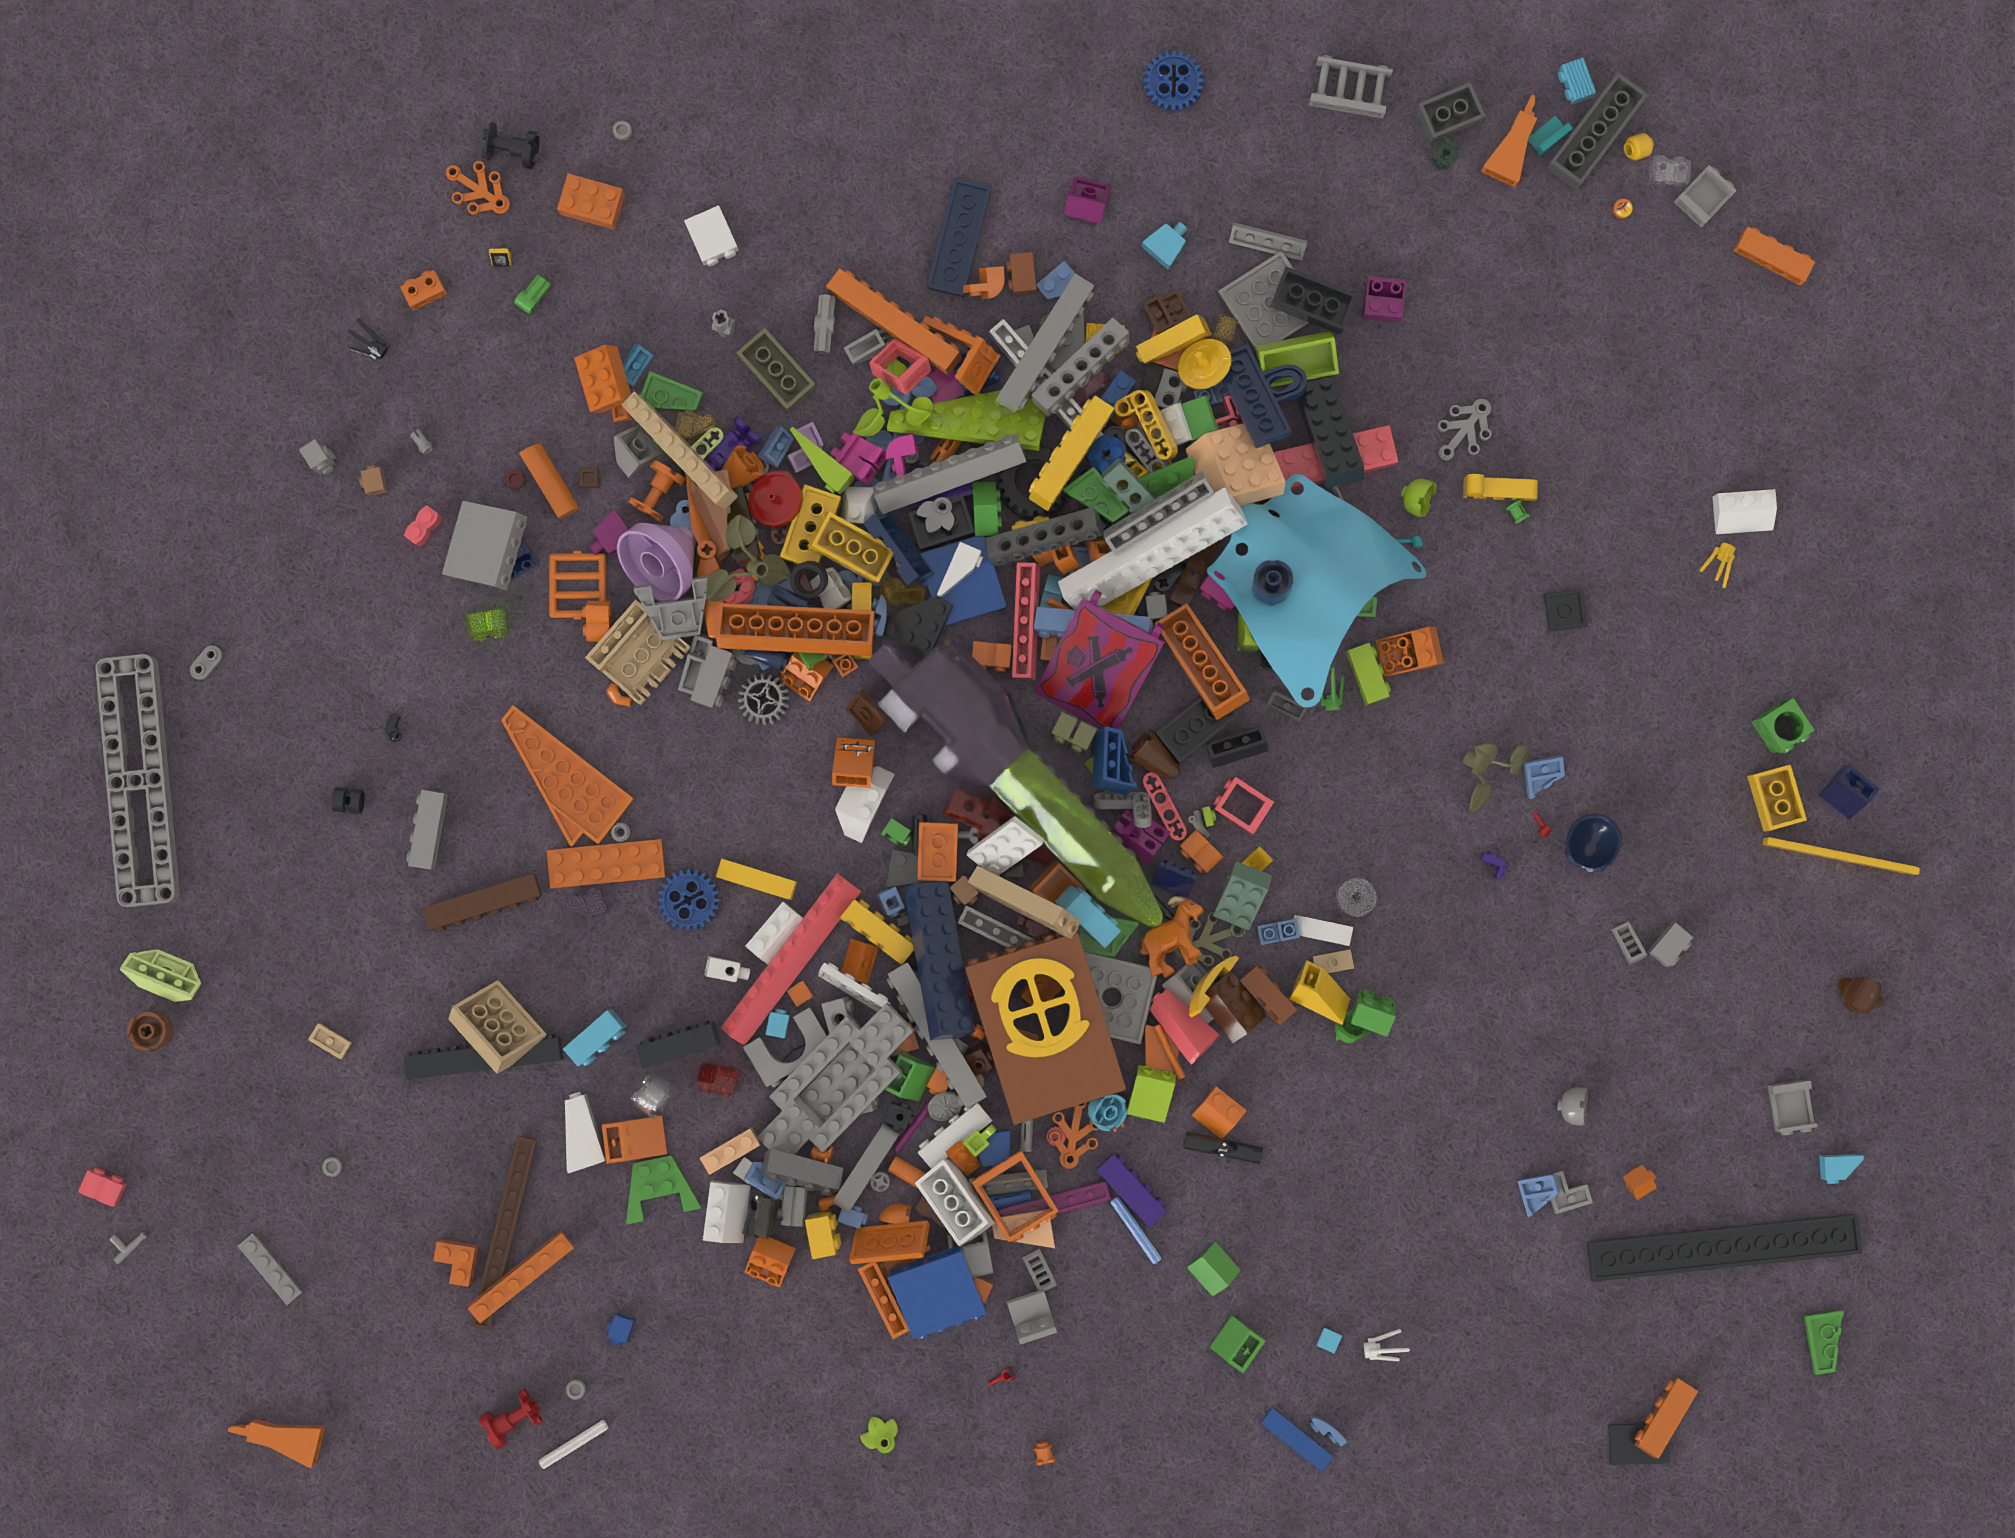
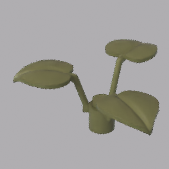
M741 514L735 516L730 521L725 536L726 542L731 548L736 549L741 546V549L751 558V561L747 564L748 572L728 574L724 569L713 571L707 579V598L709 601H720L729 597L736 588V581L732 578L734 576L750 577L755 575L766 586H774L790 578V570L779 556L768 554L763 557L761 562L745 548L744 545H748L754 540L756 530L753 523Z
M1490 743L1474 746L1475 752L1469 751L1466 753L1463 763L1471 767L1472 773L1476 774L1481 780V784H1478L1473 791L1469 813L1482 808L1491 796L1492 787L1490 784H1486V780L1480 773L1486 771L1489 765L1494 763L1510 767L1511 774H1518L1524 769V762H1527L1529 759V746L1525 744L1518 746L1511 755L1510 763L1494 760L1497 756L1498 748Z

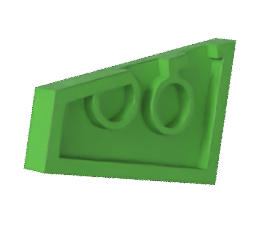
M649 371L641 396L653 408L697 410L704 393Z
M1094 467L1063 489V492L1086 507H1094L1100 516L1112 524L1129 513L1125 505L1117 499L1114 491L1111 488L1108 489L1103 484L1102 476Z

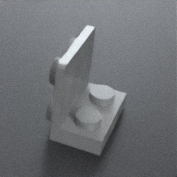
M1044 1290L1007 1301L1020 1345L1057 1333Z

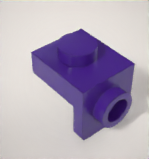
M1488 851L1481 854L1479 861L1497 867L1494 879H1500L1501 876L1504 877L1507 866H1505L1506 861L1498 858V854Z

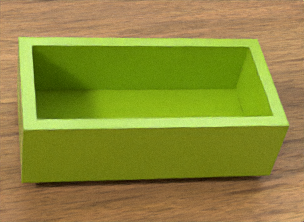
M1330 331L1255 346L1257 363L1262 372L1290 364L1300 367L1305 372L1307 380L1339 374L1335 337ZM1286 377L1272 382L1270 387L1293 383V379Z

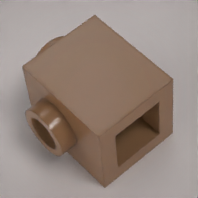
M377 465L367 466L366 470L361 471L362 477H359V481L367 495L371 496L388 492L382 468L377 467Z
M962 876L950 889L954 893L952 897L959 905L961 903L972 905L979 899L976 896L979 892L968 883L969 880L965 876Z

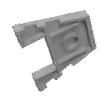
M1084 312L1079 318H1074L1073 322L1075 325L1070 333L1066 332L1063 337L1066 340L1061 348L1056 347L1054 350L1056 356L1051 364L1049 362L1046 363L1045 367L1051 374L1057 371L1085 344ZM1027 325L1014 330L1029 347L1034 339L1030 326Z
M709 575L694 577L691 580L694 597L678 599L676 601L655 603L651 584L634 586V592L641 601V605L646 610L661 640L700 635Z

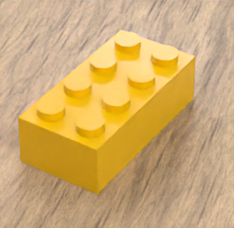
M831 512L824 513L807 546L872 583H879L893 556V552L884 545L882 540L874 539L871 534Z

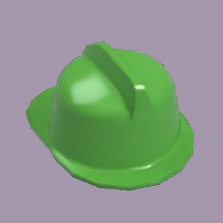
M1352 1010L1346 1012L1342 1025L1335 1022L1336 1040L1349 1044L1354 1043L1372 1031L1351 1024Z

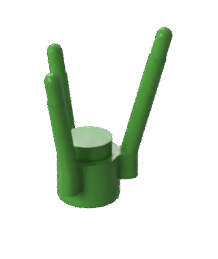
M1331 667V695H1326L1325 699L1322 693L1321 706H1325V711L1341 710L1340 705H1343L1342 696L1345 677L1341 676L1339 693L1336 695L1334 667Z

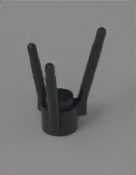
M357 318V322L376 341L370 342L349 329L347 331L349 334L369 346L368 350L370 353L350 347L349 350L374 360L377 358L381 360L388 350L386 342L381 340L364 322Z
M925 814L912 816L911 851L914 852V856L918 855L919 822H932V820H928Z

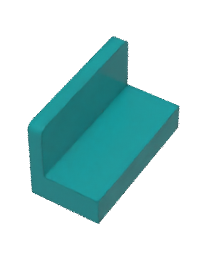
M1554 116L1530 135L1528 142L1541 157L1566 137L1573 128L1569 123L1564 126Z

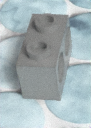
M1166 368L1155 396L1159 410L1181 403L1182 399H1179L1180 393H1185L1187 388L1178 372ZM1176 379L1179 382V386L1172 387L1169 385V381ZM1170 397L1173 403L1166 405L1163 402V398Z

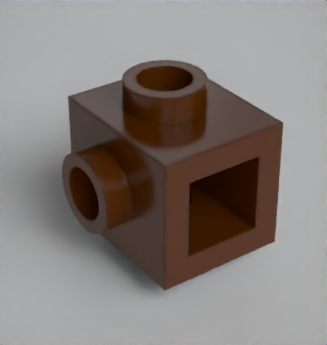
M984 1041L967 1049L964 1058L975 1076L985 1075L993 1069L994 1059L991 1050L987 1048Z

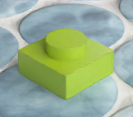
M1210 806L1201 808L1205 827L1213 826V821H1216L1214 810H1210Z

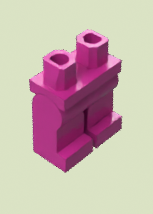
M845 432L840 439L845 446L842 450L836 447L833 448L830 456L851 472L855 478L868 486L877 474L875 468L880 470L887 460L886 452L855 433L851 435Z

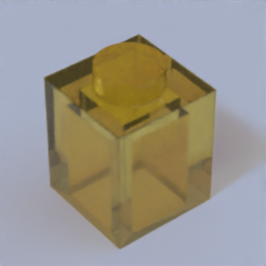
M1220 315L1213 339L1224 343L1226 346L1227 344L1231 345L1238 320Z

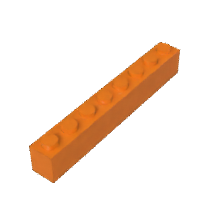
M840 268L826 285L831 294L892 337L927 357L929 363L948 376L962 359L959 352L960 349L955 344L951 343L949 345L939 333L933 334L930 332V328L923 322L917 323L913 315L907 311L905 313L900 311V307L893 301L889 303L884 300L885 296L880 292L875 291L874 293L871 291L867 283L854 279L855 275L850 271L846 270L844 272Z

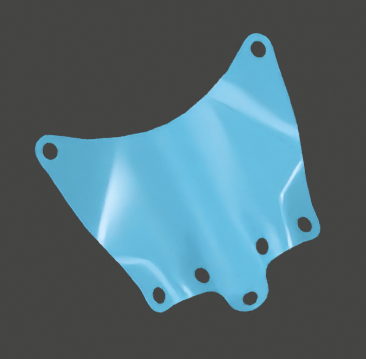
M1294 474L1286 480L1283 495L1272 497L1263 505L1250 503L1240 506L1248 524L1231 533L1229 544L1213 565L1207 568V573L1225 590L1235 604L1258 647L1290 691L1295 701L1300 706L1312 707L1320 701L1335 654L1350 625L1364 605L1377 592L1390 584L1403 579L1425 578L1426 570L1414 555L1372 518L1319 487L1306 476ZM1294 482H1300L1304 487V491L1300 495H1295L1291 491V485ZM1268 510L1277 512L1280 517L1271 515ZM1238 543H1245L1248 546V553L1246 555L1240 556L1236 553V545ZM1267 560H1280L1286 563L1291 568L1293 574V584L1288 598L1275 606H1270L1258 600L1252 590L1255 570L1262 562ZM1412 562H1416L1421 567L1420 573L1413 568ZM1214 571L1221 573L1225 580L1217 578ZM1307 687L1312 688L1315 693L1313 699L1309 701L1304 700L1301 696L1302 690Z

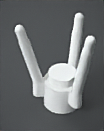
M1401 1329L1375 1338H1368V1342L1364 1343L1365 1358H1370V1360L1400 1361L1397 1357L1382 1356L1381 1353L1409 1352V1348L1380 1349V1344L1376 1342L1401 1333Z

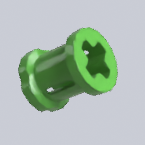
M1521 499L1506 508L1515 519V524L1530 516L1521 505Z

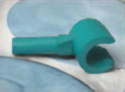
M1419 536L1408 539H1396L1400 544L1412 543L1413 548L1423 546L1422 539Z

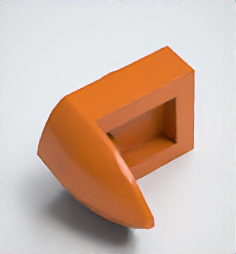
M1123 405L1124 412L1128 411V407L1126 405ZM1115 412L1111 418L1125 432L1139 426V418L1136 414L1122 417Z

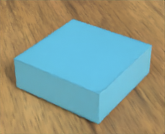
M1324 1327L1316 1346L1335 1354L1342 1335Z

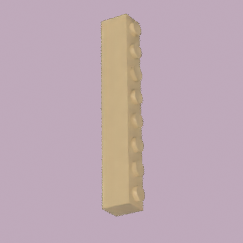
M634 391L622 403L624 409L716 505L726 510L738 497L644 397Z

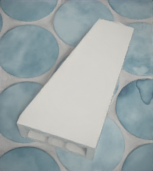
M580 1092L569 1095L570 1099L565 1101L568 1173L606 1161L605 1150L587 1095H581Z

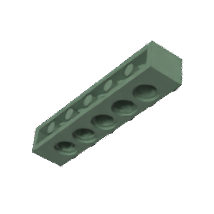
M1120 458L1116 459L1102 472L1103 484L1108 489L1112 488L1116 492L1115 496L1121 503L1126 502L1131 514L1157 499ZM1120 480L1127 481V483L1124 486H1119L1117 484ZM1134 493L1140 494L1137 499H1131L1130 496Z

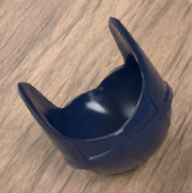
M1600 813L1583 815L1574 821L1568 831L1565 842V855L1573 865L1584 869V871L1602 872L1607 866L1612 865L1621 850V830L1616 822L1606 815Z

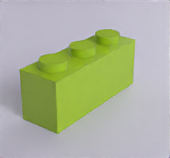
M1369 642L1346 651L1365 705L1390 697L1389 693L1391 690L1389 684L1384 682L1382 677L1384 675L1381 664H1377L1375 658L1377 657L1375 647L1371 646Z

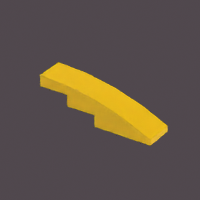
M721 859L716 874L718 878L792 900L797 884L796 881L725 859Z

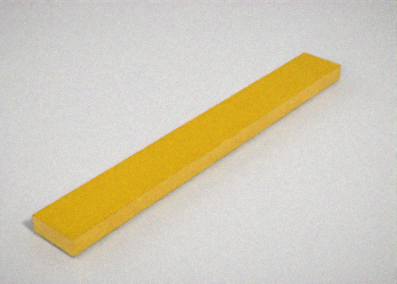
M1771 837L1763 838L1762 845L1910 875H1919L1920 868L1916 866Z

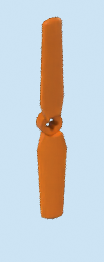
M686 474L691 531L697 542L696 553L700 558L697 577L708 576L713 571L720 569L714 557L716 546L712 542L693 501V496L690 492V481L692 479ZM704 546L712 550L708 555L701 551L704 549ZM706 596L704 615L708 636L716 638L719 603H724V599L709 601Z

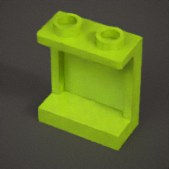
M1139 1065L1128 1103L1127 1114L1165 1123L1175 1087L1176 1074L1168 1070L1161 1071L1150 1066Z

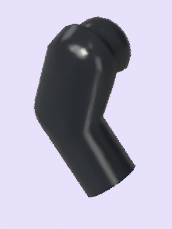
M391 714L385 727V731L392 742H398L402 737L397 727L401 717L395 714Z

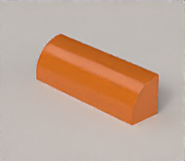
M542 444L532 445L519 452L560 520L580 509Z

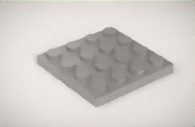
M1282 251L1217 292L1255 351V346L1285 340L1310 324V322L1270 307L1285 267L1293 269Z

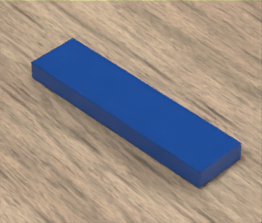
M1273 1407L1260 1422L1321 1472L1334 1457Z

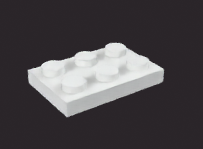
M1181 403L1160 410L1177 446L1193 440ZM1153 414L1147 416L1149 421L1153 419ZM1139 420V426H1138V427L1143 428V426H1142V424H1141V422H1140V420ZM1160 429L1156 430L1157 438L1161 437ZM1133 432L1134 440L1139 441V434ZM1148 448L1147 451L1145 452L1146 455H1149V454H1148V453L1150 452V449H1149V448Z

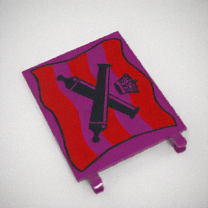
M1095 590L1090 601L1084 598L1081 599L1034 693L1101 729L1105 726L1119 729L1165 643L1164 640L1158 638L1164 625L1158 622L1152 634L1096 605L1102 592Z

